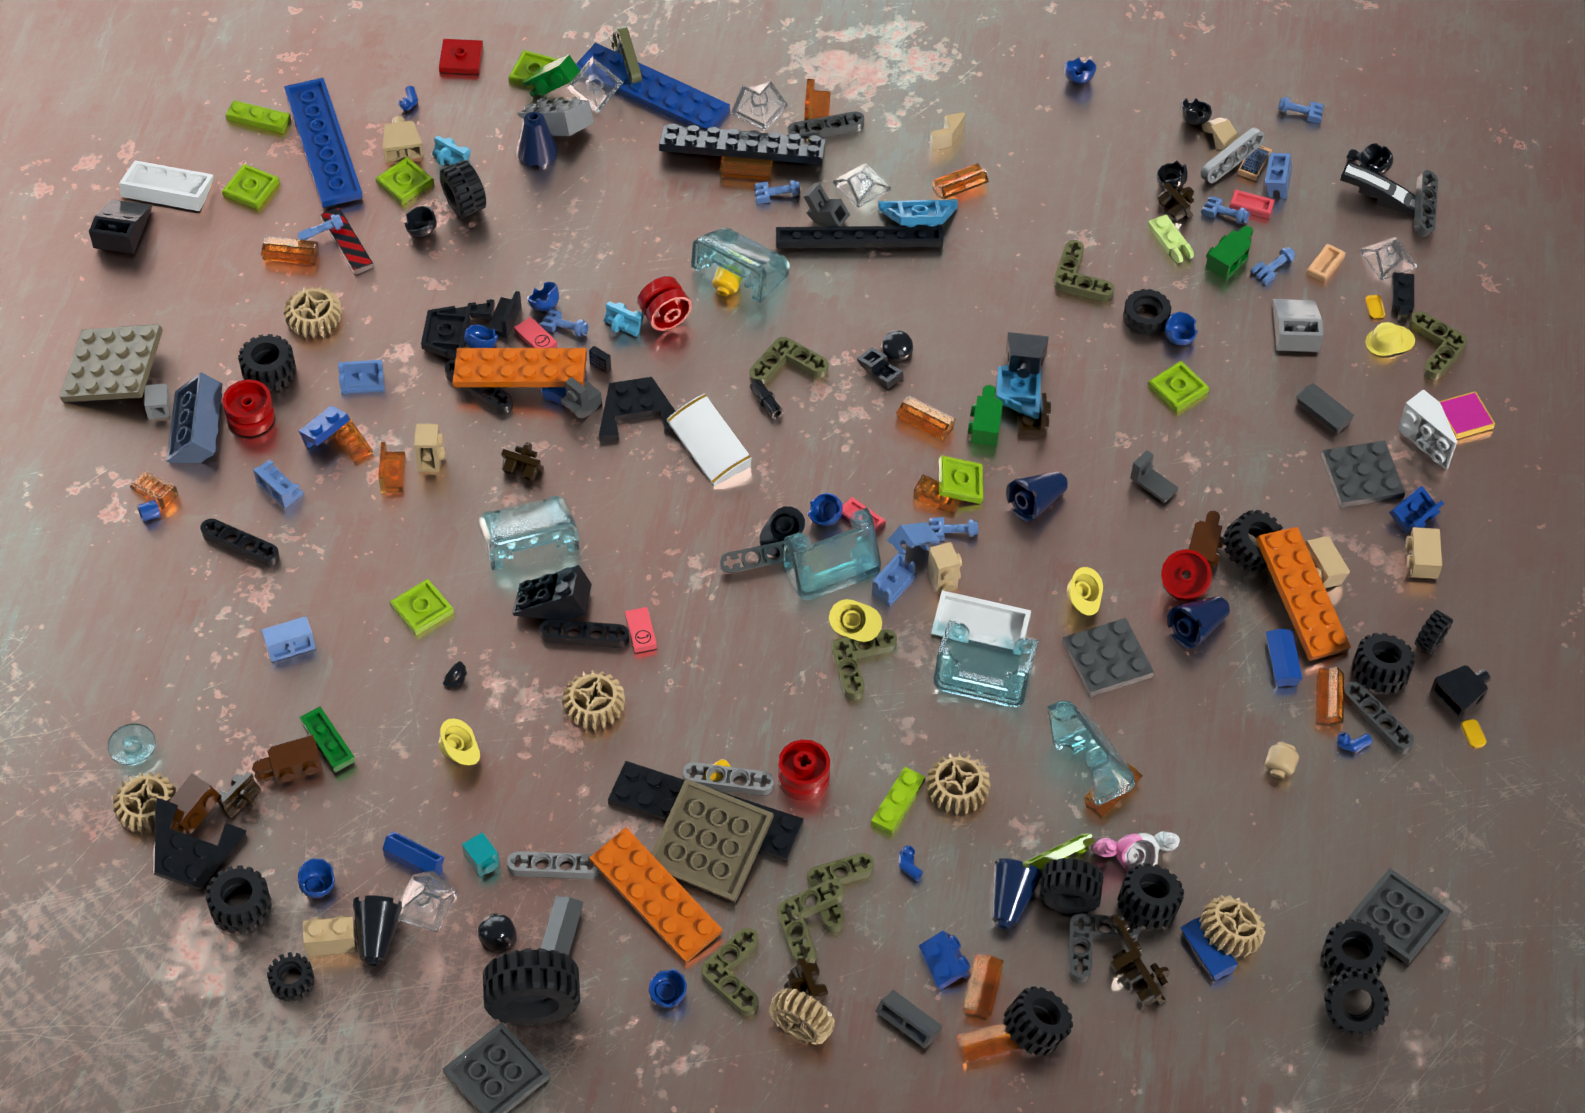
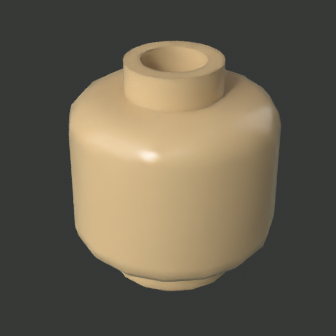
M1278 742L1277 745L1269 748L1265 767L1270 771L1271 776L1284 779V776L1294 774L1299 760V755L1295 751L1296 748L1294 746Z

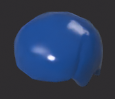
M1080 57L1073 61H1067L1064 65L1066 78L1076 84L1089 82L1096 71V64L1091 59L1082 62Z
M544 282L543 289L537 290L534 288L532 294L527 298L528 305L537 311H547L554 308L559 300L557 284L554 282Z
M1173 313L1165 325L1167 339L1174 345L1185 346L1191 344L1198 332L1195 328L1196 320L1188 313Z
M479 324L469 326L464 334L465 343L469 348H493L498 338V335L495 334V329L489 330L487 327Z
M831 493L819 494L810 502L811 507L808 516L813 523L826 527L833 526L840 520L843 505L836 495Z
M312 858L305 861L300 867L297 882L305 896L321 898L329 894L334 887L333 867L325 860Z
M675 969L659 971L651 979L648 992L651 1000L662 1008L675 1007L685 998L687 983L684 975Z

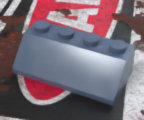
M201 372L175 391L166 462L202 463L214 455L223 383Z

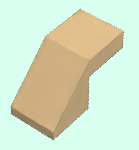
M965 112L945 115L944 129L931 131L930 147L932 151L952 147L964 129Z
M1216 118L1202 124L1203 132L1213 133L1215 146L1218 150H1224L1240 137L1229 119Z

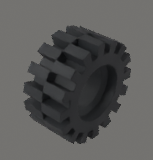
M1435 610L1429 619L1426 620L1425 625L1422 626V630L1418 633V637L1415 640V645L1429 654H1433L1448 634V630L1453 624V619L1439 610Z
M289 952L286 958H284L283 954L279 955L280 961L275 958L272 961L274 966L269 965V972H267L272 993L274 995L277 994L280 1000L285 997L287 1002H290V997H293L294 1001L299 1000V995L302 998L306 997L305 991L310 993L312 990L311 985H314L315 982L310 961L308 962L305 956L301 958L299 953H296L295 957H293L292 952ZM296 970L300 973L299 980L294 983L286 984L281 980L282 975L287 971Z

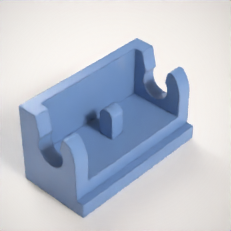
M1270 153L1265 186H1267L1270 197L1273 196L1274 190H1278L1281 199H1287L1292 172L1291 153Z
M382 360L338 362L341 394L385 391Z
M269 460L260 467L253 469L256 483L285 509L304 494L299 489L300 486L297 483L293 484L275 465L271 467L274 462Z
M927 522L900 525L887 541L892 543L899 553L904 554L906 550L902 547V544H906L910 548L920 546L923 550H929V546L926 544L937 545L940 539Z
M899 552L872 583V595L889 606L894 603L917 577L914 561L908 565L905 562V554Z
M306 616L261 630L271 662L316 649Z

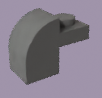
M813 183L803 195L810 208L806 212L807 215L815 223L823 227L842 226L850 216L842 199H829L820 183Z
M573 377L565 382L566 396L561 399V403L577 417L585 418L602 406L601 392L588 381H584V386Z

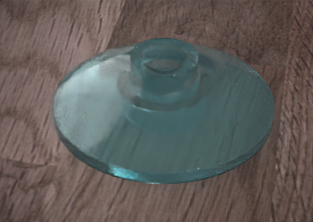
M136 723L121 726L112 733L108 740V752L115 762L127 766L137 765L146 761L153 754L156 747V739L153 732L148 727Z

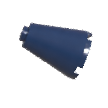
M529 112L525 115L516 149L517 158L527 167H532V165H539V168L545 167L556 159V143L544 116L539 112Z
M1058 471L1018 478L1007 485L1006 498L1008 504L1012 503L1015 508L1012 510L1013 513L1020 520L1029 522L1042 514L1067 490L1068 481L1065 475Z
M1215 596L1175 606L1169 610L1167 615L1168 628L1172 627L1174 632L1172 637L1179 645L1186 649L1200 646L1229 615V603L1224 598Z
M1000 858L998 862L995 861L993 879L992 920L996 922L997 927L1006 930L1017 925L1042 877V872L1037 867L1030 864L1028 869L1022 866V861L1009 858Z

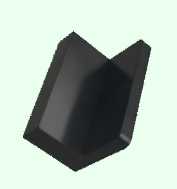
M515 291L512 299L501 297L487 328L489 330L495 329V334L498 337L507 339L522 307L520 291Z

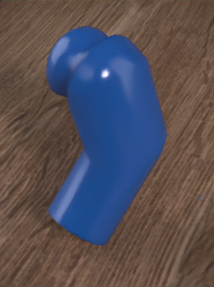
M407 86L405 88L407 98L403 97V101L399 100L398 105L404 111L411 110L418 103L414 86Z
M1345 732L1337 736V745L1341 749L1351 752H1358L1372 744V738L1367 733L1357 739L1350 738V735Z
M906 845L899 852V867L912 879L918 881L923 875V871L914 865V848Z

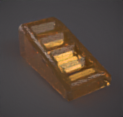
M349 417L350 421L334 432L332 436L355 463L371 454L373 450ZM347 429L350 430L349 432L345 433L344 435H341V434H340L341 432H343V431H345V430H347ZM351 435H354V438L350 439L349 441L346 442L344 440L350 437ZM354 442H359V444L355 445L354 447H349V445L353 444ZM361 447L365 449L357 455L354 454V451Z
M144 471L130 484V488L148 500H156L157 505L162 509L178 496L175 485L147 471Z
M922 474L914 488L913 499L954 515L962 500L950 498L953 499L950 505L947 504L949 497L944 496L940 500L939 482Z

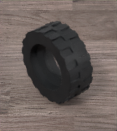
M1141 289L1140 291H1134L1126 299L1123 320L1126 322V326L1133 332L1146 336L1156 335L1164 331L1167 320L1171 316L1172 307L1169 299L1159 291ZM1142 306H1149L1156 309L1158 315L1155 318H1144L1137 314V309Z

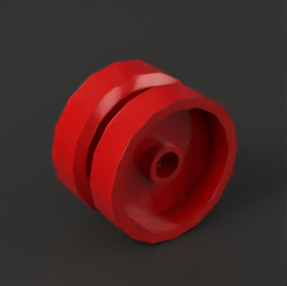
M663 276L651 281L641 290L637 298L640 310L646 316L651 326L658 331H666L678 326L688 317L692 310L690 298L683 291L678 281L671 276Z
M242 380L232 384L224 392L222 399L228 426L233 432L242 436H255L267 431L273 424L275 413L270 390L265 384L256 380Z
M1183 549L1167 557L1162 565L1161 578L1163 586L1170 596L1178 601L1191 602L1200 599L1207 593L1211 587L1212 573L1210 564L1202 554L1194 550ZM1185 571H1189L1190 578L1184 579L1182 575H1185Z
M805 739L793 741L785 746L779 754L778 782L781 790L788 797L799 801L816 799L826 791L830 778V757L828 751L821 744Z

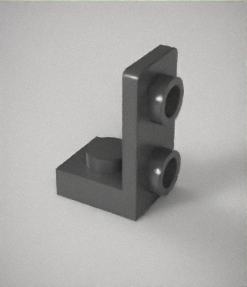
M1146 450L1133 462L1130 479L1165 503L1178 491V487L1153 470L1152 462L1154 455Z

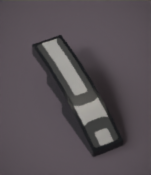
M1347 161L1340 181L1358 186V193L1378 199L1376 205L1414 217L1416 196L1387 177Z

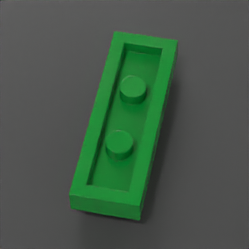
M321 706L300 716L302 725L309 735H313L316 746L334 773L356 762L354 755Z

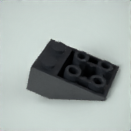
M111 199L95 215L89 229L93 248L134 254L152 205Z
M580 565L567 567L561 571L545 574L532 580H525L519 583L512 614L519 617L569 620L585 615L592 583Z

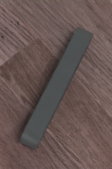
M854 111L793 122L788 126L787 135L799 134L800 136L809 137L816 135L825 138L858 132L864 127V115ZM832 123H839L841 126H840V127H832L831 124H832ZM818 126L821 130L813 131L811 128Z
M1425 170L1419 175L1416 182L1414 229L1421 237L1430 235L1435 230L1438 178L1429 170Z
M791 539L732 551L720 557L719 566L723 572L733 573L796 560L805 554L806 546L802 540ZM793 543L801 547L798 555H795L794 552L786 553L788 558H784V550L781 545L784 544L785 549L793 547ZM775 547L779 550V558L777 560H771L768 557L767 551L769 548ZM748 552H754L758 557L754 565L748 564L745 560ZM741 553V562L744 567H740V563L733 564L732 569H729L727 565L724 566L727 556H730L731 560L739 559L737 554Z
M1358 682L1348 683L1343 692L1345 702L1394 751L1401 754L1409 752L1414 742L1413 735L1363 685ZM1350 691L1352 693L1358 692V696L1356 694L1351 695ZM1367 705L1373 706L1376 712L1368 713L1364 707ZM1383 721L1389 722L1392 725V729L1386 730L1381 727L1380 723ZM1398 740H1400V741L1406 740L1407 742H1406V744H1405L1404 742L1399 743Z

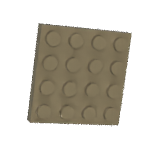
M160 324L82 329L59 396L62 402L142 398L163 332Z
M685 779L651 854L675 879L736 903L774 818V814Z

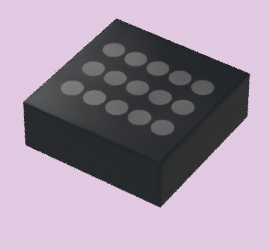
M593 346L589 350L590 364L607 374L611 370V356Z

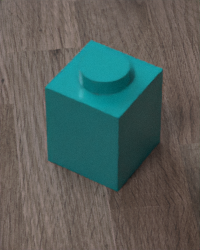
M483 832L462 844L464 857L479 877L494 871L500 865L498 852Z

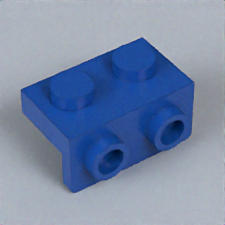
M331 405L301 428L299 433L306 447L310 448L314 444L318 446L350 421L347 413Z
M1420 486L1389 513L1406 534L1413 527L1423 528L1426 525L1424 521L1427 518L1431 520L1440 513L1439 508L1444 505V502L1441 500L1435 503L1424 487Z
M941 931L919 945L938 988L943 989L961 977L967 980L972 977L969 971L971 968L970 963L965 956H962L959 950L961 944L955 935Z

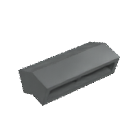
M1314 383L1305 387L1296 396L1297 403L1337 434L1343 428L1350 425L1354 414Z
M555 897L541 948L548 951L556 950L560 954L565 953L569 956L583 901L571 897Z
M893 989L885 998L881 999L875 1011L924 1048L932 1044L942 1031L941 1024Z

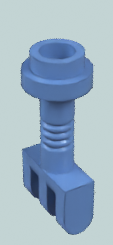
M1290 97L1280 99L1278 109L1282 113H1286L1287 110L1306 114L1307 121L1321 123L1323 104L1311 101L1308 107L1289 102Z
M790 180L791 185L769 188L768 182L756 183L754 185L756 203H770V196L792 193V196L795 197L797 194H801L799 181Z
M1214 196L1208 198V202L1205 203L1201 210L1202 215L1210 218H1215L1217 213L1236 218V223L1246 224L1250 212L1243 207L1238 211L1222 206V199Z
M339 214L330 215L331 220L300 231L298 238L304 241L334 227L338 231L344 224Z
M1290 247L1282 248L1279 251L1280 256L1267 266L1260 261L1250 272L1253 275L1257 274L1256 278L1259 280L1263 279L1262 283L1267 285L1275 279L1276 273L1273 272L1283 263L1290 264L1294 261L1295 252Z
M552 309L548 310L547 315L540 323V326L545 331L554 332L556 327L573 330L574 334L579 337L585 336L589 329L588 323L584 320L579 319L577 322L564 320L560 311Z
M944 517L929 519L930 528L940 541H945V533H969V537L978 535V521H973V519H969L968 524L945 525Z

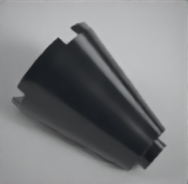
M367 895L363 901H359V897L353 899L360 960L365 962V965L379 966V963L385 961L402 911L401 901L395 904L391 897Z

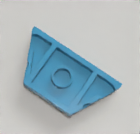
M957 199L878 201L879 211L898 224L907 227H914L916 225L933 227L937 224H943L958 208Z
M1008 365L998 367L996 398H999L1006 407L1039 419L1041 370L1039 374H1030L1028 378H1020L1017 372L1008 370Z

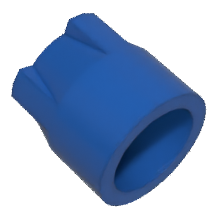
M156 500L137 505L143 522L161 517Z

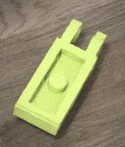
M1167 214L1148 221L1150 231L1177 264L1183 262L1180 250L1188 259L1194 257V251L1190 244L1187 243Z

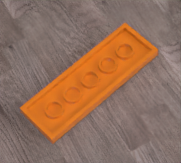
M457 348L453 386L566 387L565 382L571 377L584 386L587 350L586 348Z
M1293 527L1259 535L1256 538L1257 544L1308 660L1311 661L1347 652L1351 649V645L1299 528Z
M627 827L589 857L590 862L685 964L723 933L722 928Z

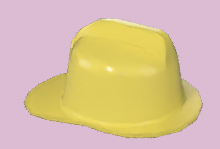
M1384 322L1377 325L1366 336L1365 344L1371 353L1377 356H1389L1411 350L1415 345V337L1409 329L1403 326Z
M1081 567L1075 571L1067 585L1068 597L1080 613L1090 616L1098 612L1103 593L1102 579L1092 568Z
M845 599L838 601L830 610V625L840 635L856 641L867 642L877 637L881 631V616L871 606Z
M455 718L447 719L442 723L439 748L444 756L462 765L476 764L480 759V750L472 729L467 723Z

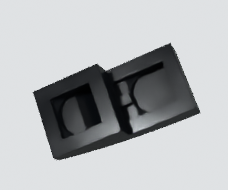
M873 347L857 358L858 363L876 381L888 389L904 378L903 371L890 364L887 356Z

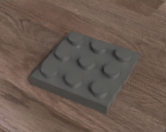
M1386 441L1322 450L1321 457L1340 508L1404 498L1405 490Z
M1126 618L1063 637L1062 643L1089 697L1154 676V671Z
M1389 868L1348 919H1351L1352 922L1360 919L1363 924H1366V922L1371 923L1373 929L1377 927L1380 930L1379 935H1384L1386 939L1384 944L1388 945V951L1406 964H1409L1449 916L1451 910Z
M502 1022L443 1068V1073L480 1113H508L551 1078L550 1073Z

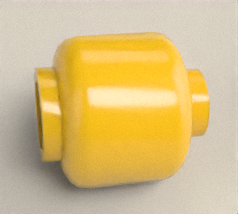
M724 264V266L717 268L712 281L717 294L727 297L738 292L743 276L737 266Z

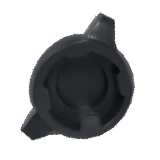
M461 661L452 666L444 678L443 685L449 688L458 687L465 681L467 671L466 666Z

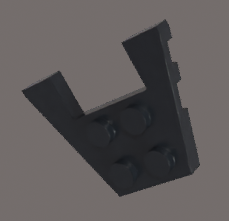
M490 299L486 300V303L476 305V302L460 308L449 306L428 310L421 348L448 359L456 360L457 348H464V334L468 328L470 318L491 320L495 301Z
M653 377L609 383L599 431V442L619 440L616 421L661 415L664 433L673 431L667 423V418L676 411Z
M157 798L154 803L153 874L200 891L244 837L247 830L226 823L218 845H214L170 829L178 805Z

